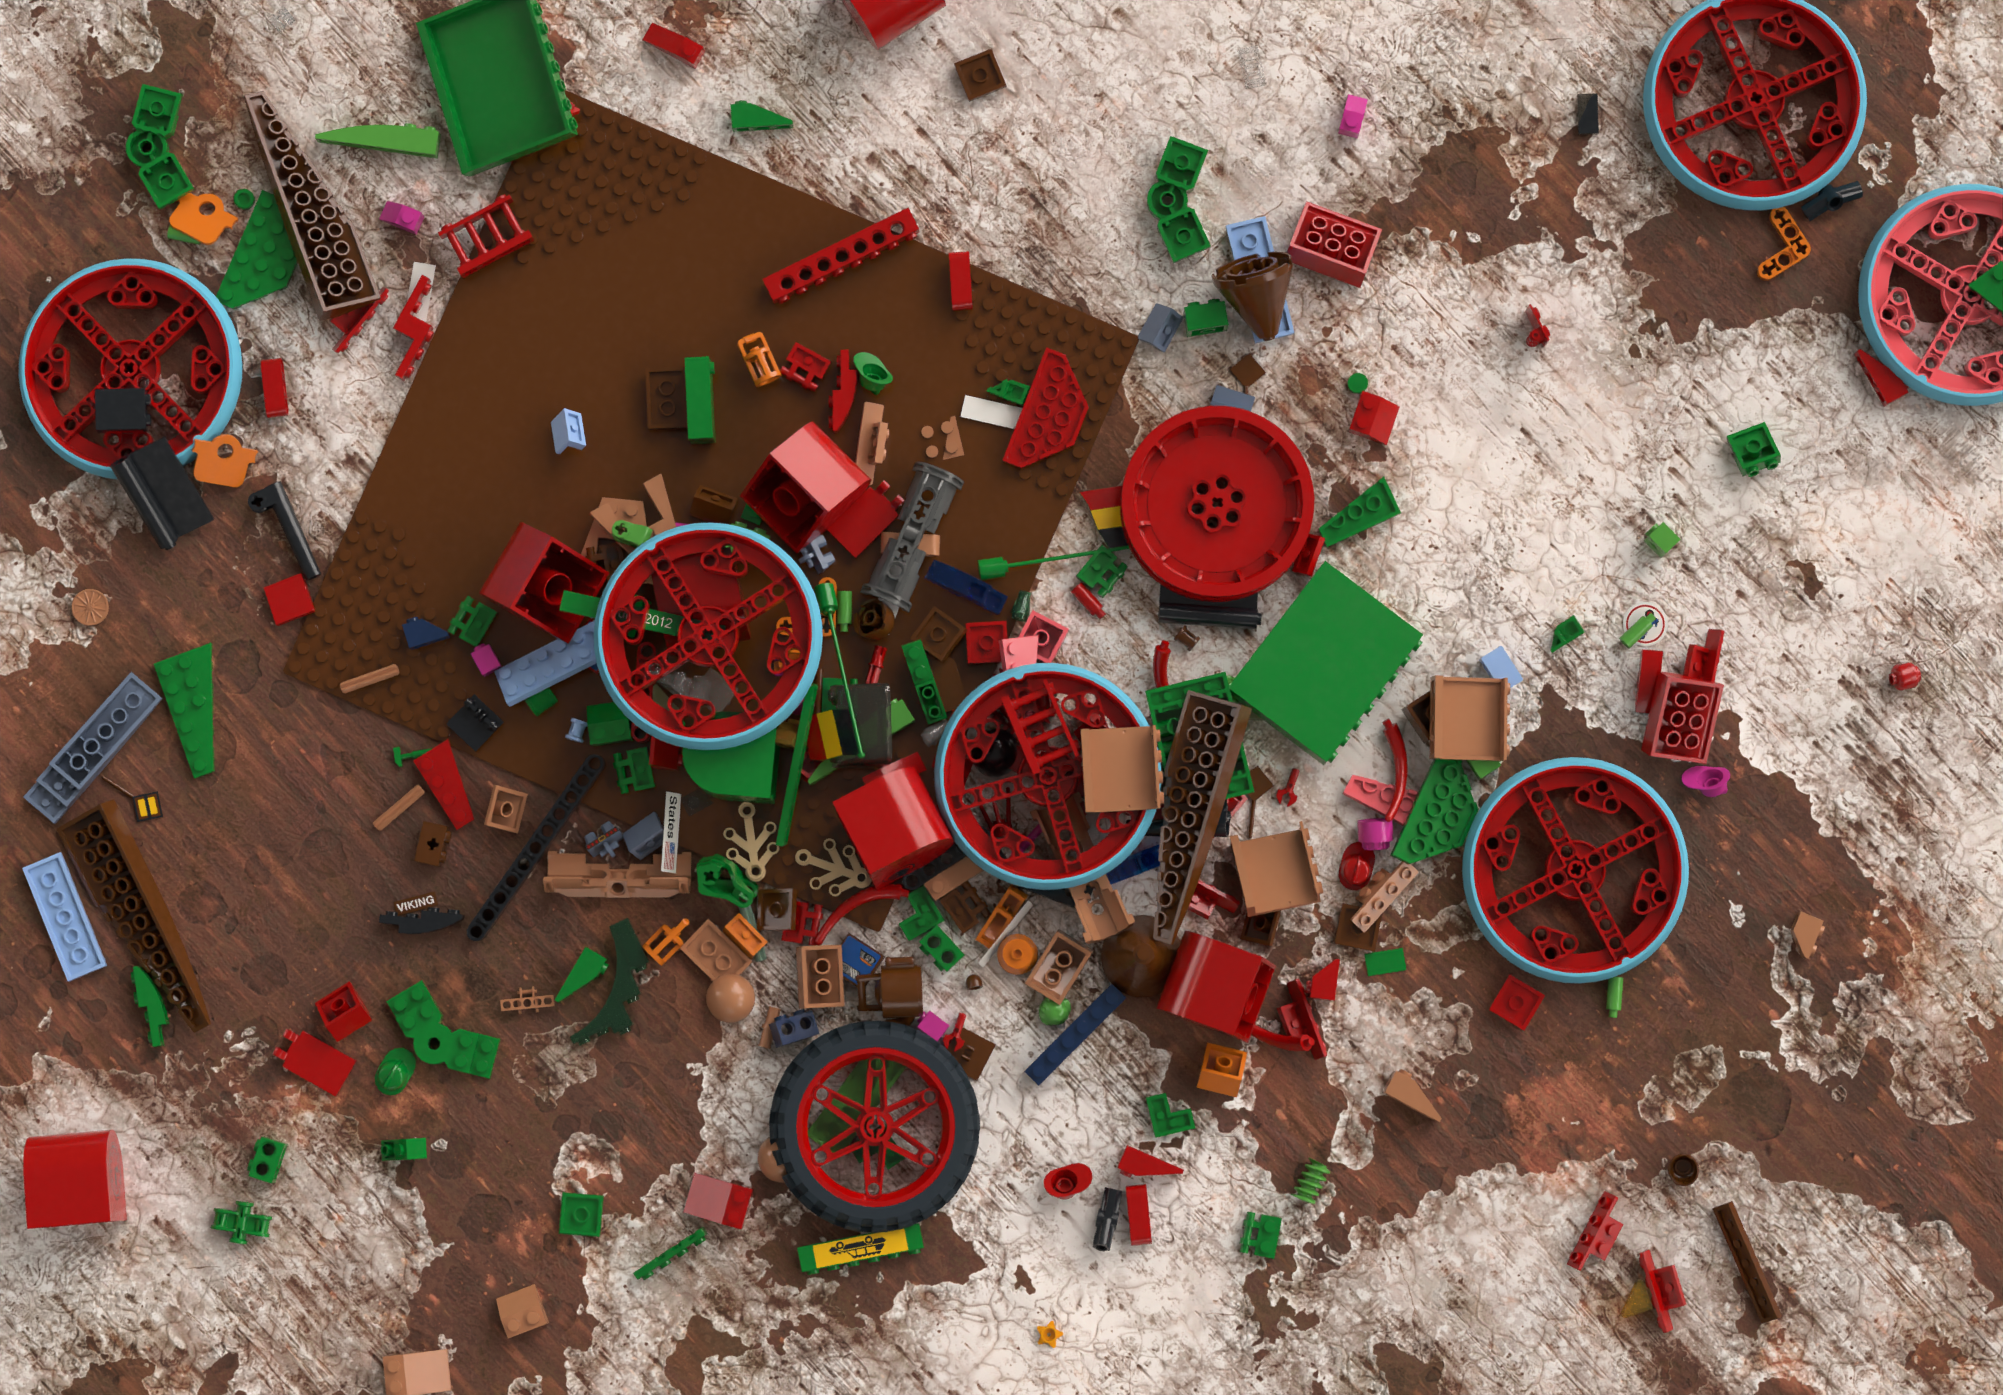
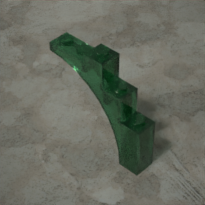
M630 918L609 926L615 942L617 955L616 976L613 988L606 1004L598 1015L587 1026L570 1036L573 1044L578 1043L579 1046H582L591 1041L589 1037L596 1034L600 1037L609 1033L608 1028L610 1027L614 1034L619 1033L621 1036L630 1032V1027L634 1025L624 1003L628 1002V1004L639 1000L638 996L642 992L632 971L635 970L636 973L647 969V964L650 961Z

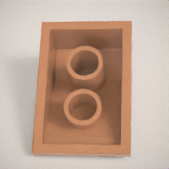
M1058 929L1025 984L1060 1005L1094 950Z
M1400 1069L1399 1072L1393 1071L1382 1093L1433 1121L1440 1122L1442 1118L1416 1081L1411 1079L1412 1074L1403 1069Z
M448 1349L383 1356L386 1395H420L451 1391Z

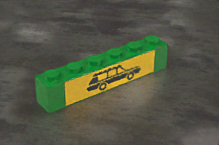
M920 1223L900 1230L866 1233L797 1247L802 1272L807 1271V1275L819 1273L820 1268L827 1267V1271L840 1269L839 1265L847 1263L848 1267L860 1265L859 1261L867 1259L868 1263L880 1261L881 1256L888 1255V1259L901 1257V1252L908 1251L909 1255L921 1253L920 1249L924 1248Z

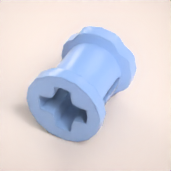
M571 718L572 724L565 738L583 743L582 736L588 724L587 722Z

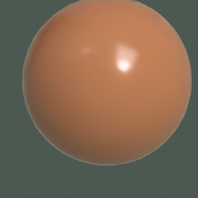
M725 974L719 976L710 984L707 990V1007L710 1013L722 1022H739L745 1019L753 1010L755 1004L754 989L751 983L740 975Z
M768 1137L761 1144L758 1151L759 1168L768 1179L778 1183H785L782 1179L787 1174L784 1164L777 1166L772 1151L778 1150L777 1144L774 1142L771 1145L770 1138Z

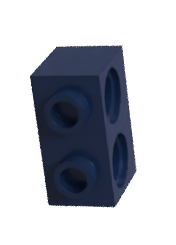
M805 1009L792 1012V1017L787 1018L785 1014L774 1018L775 1022L769 1024L776 1048L820 1034L812 1010L805 1012ZM800 1020L806 1023L805 1029L800 1026ZM782 1025L787 1028V1035L782 1033Z

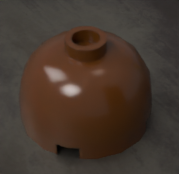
M875 598L863 602L860 605L862 609L859 611V614L855 613L853 625L855 631L861 637L872 641L884 639L891 633L894 627L895 617L892 609L885 602Z

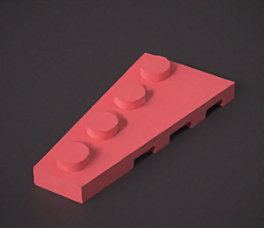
M1038 635L999 640L1003 672L1019 666L1036 663ZM1023 691V692H1021V693L1019 694V698H1020V697H1023V696H1025V695H1027V694H1029V693L1026 692V691ZM1016 710L1015 712H1016V714H1017V716H1018V719H1019V718H1021V717H1020V714H1019V710ZM1032 711L1026 712L1024 718L1031 716Z
M1352 775L1342 794L1386 816L1392 802L1395 785H1388L1376 780ZM1405 789L1401 805L1393 818L1394 822L1404 826L1417 797V791Z

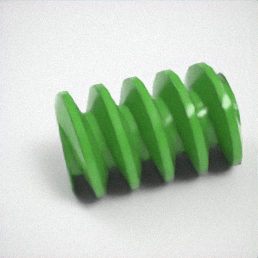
M1308 1158L1312 1165L1305 1164L1308 1172H1301L1305 1179L1297 1180L1301 1187L1294 1186L1293 1189L1297 1194L1290 1195L1308 1204H1315L1316 1201L1312 1196L1320 1195L1315 1189H1323L1319 1181H1326L1327 1179L1323 1176V1173L1330 1174V1171L1326 1168L1327 1166Z

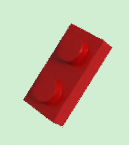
M1313 534L1308 535L1295 561L1293 572L1312 577L1325 538Z

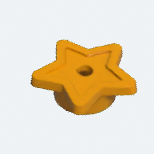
M1051 1321L1046 1327H1037L1041 1335L1038 1344L1048 1343L1051 1347L1055 1348L1056 1339L1062 1336L1063 1332L1055 1329L1054 1321Z

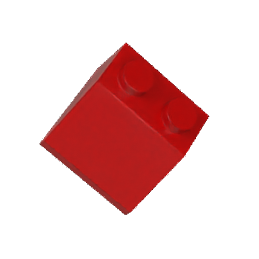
M1362 391L1348 432L1387 445L1400 406L1383 397Z
M1340 959L1333 960L1313 975L1310 981H1306L1305 993L1308 994V998L1335 1001Z
M350 981L315 1003L325 1027L337 1042L372 1021L365 1004Z

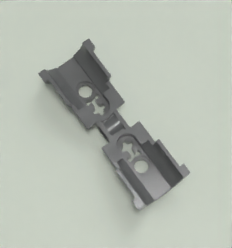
M916 461L912 471L915 472V475L898 516L899 520L905 522L898 540L889 537L881 559H878L868 584L864 583L860 591L862 594L876 596L891 602L908 613L912 606V603L909 601L920 577L918 571L926 555L925 551L918 549L924 532L926 530L935 534L942 515L947 514L956 490L961 491L964 481L956 475L920 461ZM927 490L931 491L934 495L933 499L928 502L922 499V493ZM918 502L925 506H930L929 509L924 507L923 514L925 517H921L919 520L916 519L914 512L920 511L921 505H917ZM907 547L909 555H904L902 562H906L905 565L899 561H893L894 558L898 560L900 558L898 550ZM898 565L901 567L902 572L899 576H892L890 574L892 566Z

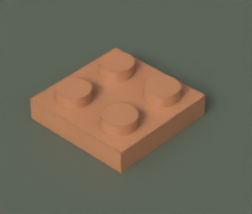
M952 416L950 422L945 421L941 425L942 431L947 434L943 460L964 455L956 417ZM925 426L922 428L921 433L924 438H931L934 431L932 427ZM929 446L926 449L927 456L935 458L938 455L937 447Z

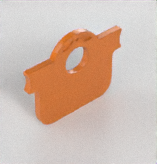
M188 193L176 200L180 204L169 219L172 228L204 245L214 244L225 228L232 230L233 225L238 221L237 217L224 211L223 202L218 196L213 194L195 196L192 193ZM205 203H210L214 205L215 211L211 215H203L199 211L200 207Z
M229 434L219 435L212 441L194 439L192 452L197 453L193 467V476L202 482L239 487L244 482L248 464L255 463L258 451L241 447L240 442ZM223 444L232 446V453L227 458H221L217 454L218 448Z

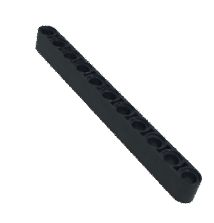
M592 754L583 762L468 926L467 936L469 939L481 941L489 934L604 770L606 762L602 756ZM593 758L600 760V767L598 769H592L590 766ZM581 775H586L589 779L586 786H581L578 782ZM571 791L577 795V799L573 803L567 801V794ZM559 808H562L565 812V816L561 820L555 817V811ZM547 825L553 828V833L549 837L543 833V829ZM534 842H539L541 845V850L537 854L533 853L531 849ZM524 858L529 861V868L527 870H522L519 866L520 861ZM512 875L518 880L515 887L508 885V878ZM500 892L506 896L503 904H499L496 901V895ZM487 909L492 910L494 913V917L490 921L484 917ZM475 926H479L482 929V934L478 938L472 933Z

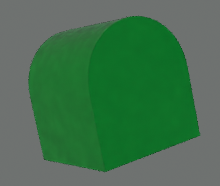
M716 712L712 720L728 718L741 712ZM779 725L764 736L736 747L720 750H697L683 747V762L687 773L705 793L714 798L729 801L775 804L780 747L775 742L776 731Z

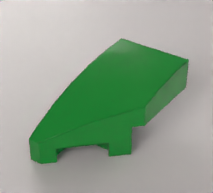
M1006 379L994 387L987 388V392L1024 406L1031 387Z
M1575 615L1556 626L1550 650L1552 653L1585 633Z

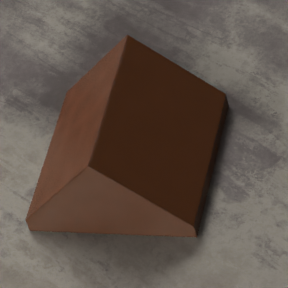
M1281 910L1248 917L1246 914L1240 939L1272 947Z

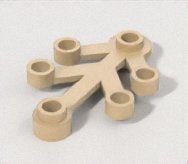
M744 802L739 806L738 811L740 816L744 818L747 841L737 835L736 831L730 827L724 830L723 835L727 840H732L747 851L750 862L740 856L735 848L728 849L726 856L746 869L745 873L749 880L758 882L765 877V865L774 854L779 852L780 847L777 846V850L771 852L769 847L772 844L776 845V842H770L767 845V851L759 861L757 852L770 834L776 832L777 826L773 822H767L764 825V830L755 840L752 819L755 814V807L750 802ZM745 807L751 808L750 814H744L743 810ZM769 824L774 825L772 832L767 831ZM728 830H732L734 833L731 838L726 836ZM731 850L736 851V857L730 858L729 852ZM753 868H759L760 872L758 875L752 874Z
M831 838L826 839L823 846L829 852L834 864L812 856L806 849H801L796 853L795 859L799 865L807 866L811 864L831 871L819 878L814 877L810 880V887L814 890L820 889L822 885L840 876L851 879L840 885L833 884L830 886L829 893L834 897L839 896L841 892L853 886L865 888L871 883L866 869L861 868L855 855V849L851 845L843 848V854L849 858L853 870L845 868L836 849V842ZM828 841H832L834 843V846L831 849H828L826 847V843ZM852 848V855H846L845 850ZM805 853L807 855L806 861L800 860L801 854ZM859 874L865 875L866 878L863 882L858 880ZM814 880H819L820 885L818 887L812 886ZM835 886L839 888V893L833 894L831 891Z

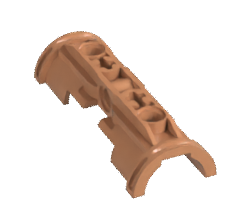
M1077 792L1065 803L1079 851L1082 853L1094 845L1088 834L1090 826L1080 806L1082 798L1080 793ZM1035 809L1030 811L1033 821L1039 822L1056 860L1062 859L1048 810ZM1057 810L1054 812L1053 817L1056 821L1061 822L1065 819V813ZM1070 850L1066 851L1065 858L1068 861L1076 860L1073 856H1068ZM1106 874L1088 883L1069 888L1076 904L1075 908L1086 931L1082 935L1087 944L1108 939L1134 925L1133 915L1127 914L1117 889L1113 891ZM1086 886L1095 889L1093 896L1096 900H1093L1091 903H1088V901H1091L1090 894L1084 893ZM1095 904H1100L1104 911L1102 914L1096 915L1092 912V907Z
M548 851L547 877L543 878L545 893H560L567 897L607 898L671 897L678 893H690L692 855L691 852L677 854L675 874L661 871L662 854H653V864H630L629 869H609V864H586V854Z

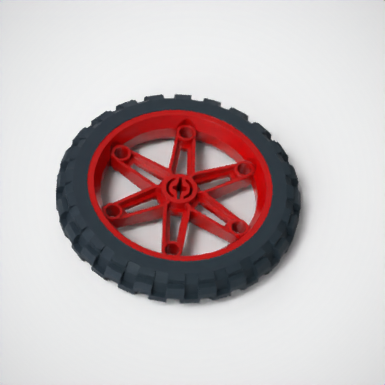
M862 1021L851 1023L824 1033L801 1050L784 1071L774 1093L770 1110V1143L772 1145L776 1142L778 1150L772 1151L777 1166L784 1164L787 1174L782 1179L789 1190L807 1209L831 1224L858 1232L878 1233L900 1230L926 1220L938 1212L955 1196L961 1185L965 1182L971 1171L979 1145L980 1114L977 1099L968 1076L960 1063L942 1044L931 1036L917 1029L894 1022ZM875 1058L880 1059L882 1062V1066L878 1070H874L871 1067V1061ZM868 1059L863 1105L822 1085L842 1067ZM885 1060L894 1061L908 1067L918 1074L929 1087L887 1106ZM873 1076L879 1077L880 1108L870 1107ZM820 1088H824L827 1091V1097L824 1100H819L816 1096ZM926 1091H932L934 1093V1099L932 1102H926L924 1100V1094ZM835 1098L860 1111L861 1113L856 1121L831 1104L832 1100ZM814 1099L851 1126L812 1151L808 1138V1116ZM916 1100L918 1101L919 1106L893 1121L889 1114L890 1112ZM937 1102L941 1115V1137L935 1154L899 1127ZM874 1116L876 1123L880 1125V1128L876 1129L875 1138L873 1129L869 1128L874 1122ZM864 1124H865V1130H866L867 1133L870 1134V1136H868V1135L865 1133V1131H864ZM856 1131L860 1141L836 1152H831L830 1148ZM893 1132L917 1148L916 1155L889 1142L888 1140ZM869 1145L879 1146L876 1177L870 1174ZM886 1147L927 1168L907 1186L892 1192L882 1193ZM862 1148L864 1193L852 1191L839 1185L820 1166ZM824 1151L826 1158L823 1162L815 1160L816 1152ZM926 1153H930L933 1156L932 1162L928 1165L922 1161V1157ZM871 1183H876L879 1188L878 1192L873 1195L869 1194L868 1186Z

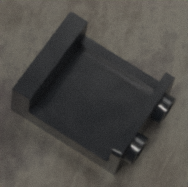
M145 388L95 390L96 431L98 434L107 433V431L143 430V432H148V426H151V414L147 413V406H151L150 394H147Z

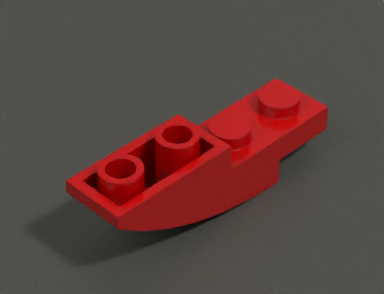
M849 349L841 350V355H837V367H841V375H837V388H841V390H832V396H829V408H833V416H829V428H833V433H838L844 425L856 395L858 372L857 370H850Z

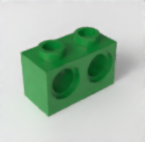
M938 925L919 941L922 944L919 948L927 957L931 954L935 958L933 963L941 972L944 969L948 972L965 956ZM937 937L940 941L939 946L936 948L929 947V938ZM951 952L954 956L951 963H944L942 961L943 953Z
M265 1136L261 1137L260 1140L257 1139L254 1146V1151L256 1152L254 1160L251 1159L247 1167V1171H250L248 1176L274 1184L288 1144ZM269 1143L274 1146V1153L272 1155L265 1153V1147ZM262 1163L268 1167L265 1175H261L258 1171V1167Z

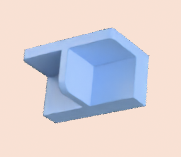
M564 408L551 422L555 452L557 454H561L567 446L580 450L586 446L581 413Z
M1502 646L1479 659L1490 678H1508L1510 688L1523 680Z

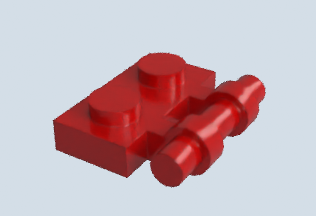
M795 342L786 358V361L790 362L792 366L790 369L782 366L780 373L786 376L787 380H793L801 384V387L805 390L810 389L816 392L819 385L812 382L813 378L817 377L822 380L832 362ZM798 368L808 372L806 378L796 373Z
M797 901L795 930L783 931L781 941L803 944L804 936H808V945L816 946L815 939L819 933L820 920H823V905L815 904L814 912H809V903ZM807 918H812L811 930H805Z

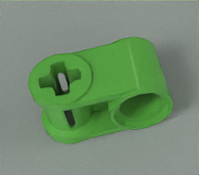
M624 520L616 521L612 526L614 540L634 548L649 540L653 532L649 527ZM621 528H624L625 532H623L622 535H619L618 531H620Z

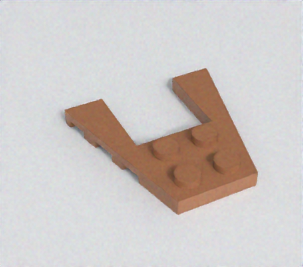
M659 474L642 484L662 520L649 526L653 530L651 538L664 531L676 528L662 474ZM606 503L589 514L612 536V526L618 519L610 505ZM623 528L618 531L619 535H622L624 532ZM617 542V544L620 547H622L628 554H630L636 549L632 546Z
M602 497L599 507L608 503L618 521L624 520L647 527L643 501ZM595 519L581 553L584 557L587 556L586 548L594 547L595 554H597L599 539L614 540ZM650 576L643 584L653 585L652 576Z

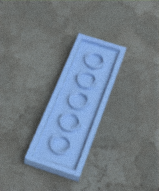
M1265 216L1226 225L1234 260L1257 254L1258 257H1269L1268 252H1274ZM1286 300L1279 332L1275 335V339L1294 335ZM1252 331L1255 344L1265 342Z
M595 620L577 629L569 644L557 639L494 671L509 707L596 664L594 651Z
M62 852L23 867L22 869L67 981L70 982L106 967L107 963Z

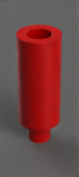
M1082 582L1071 591L1092 616L1096 615L1099 619H1102L1106 615L1102 610L1104 606Z

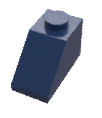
M418 617L407 619V623L402 625L411 650L451 638L447 631L423 619H418Z

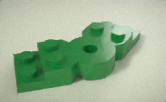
M142 84L132 119V124L136 131L132 132L126 141V153L129 159L140 168L139 176L157 207L161 210L195 190L177 157L173 153H169L167 139L174 136L183 95ZM151 144V151L144 153V146Z
M1170 136L1156 171L1158 182L1148 192L1147 207L1151 215L1159 220L1157 230L1174 264L1211 248V245L1195 209L1187 207V193L1195 188L1208 150ZM1169 196L1173 199V203L1165 205L1162 202V198Z
M423 980L386 1001L405 1036L414 1038L415 1053L422 1061L428 1064H441L445 1062L449 1069L491 1079L501 1039L464 1029L452 1032L447 1026L441 1024L443 1014ZM433 1038H438L440 1041V1046L436 1050L430 1046V1041Z

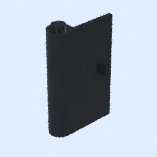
M166 437L125 455L110 465L160 549L165 548V550L173 548L180 536L214 520L213 515Z
M1160 584L1158 623L1256 629L1257 625H1261L1262 614L1258 613L1257 609L1258 593L1234 601L1206 602L1181 596Z

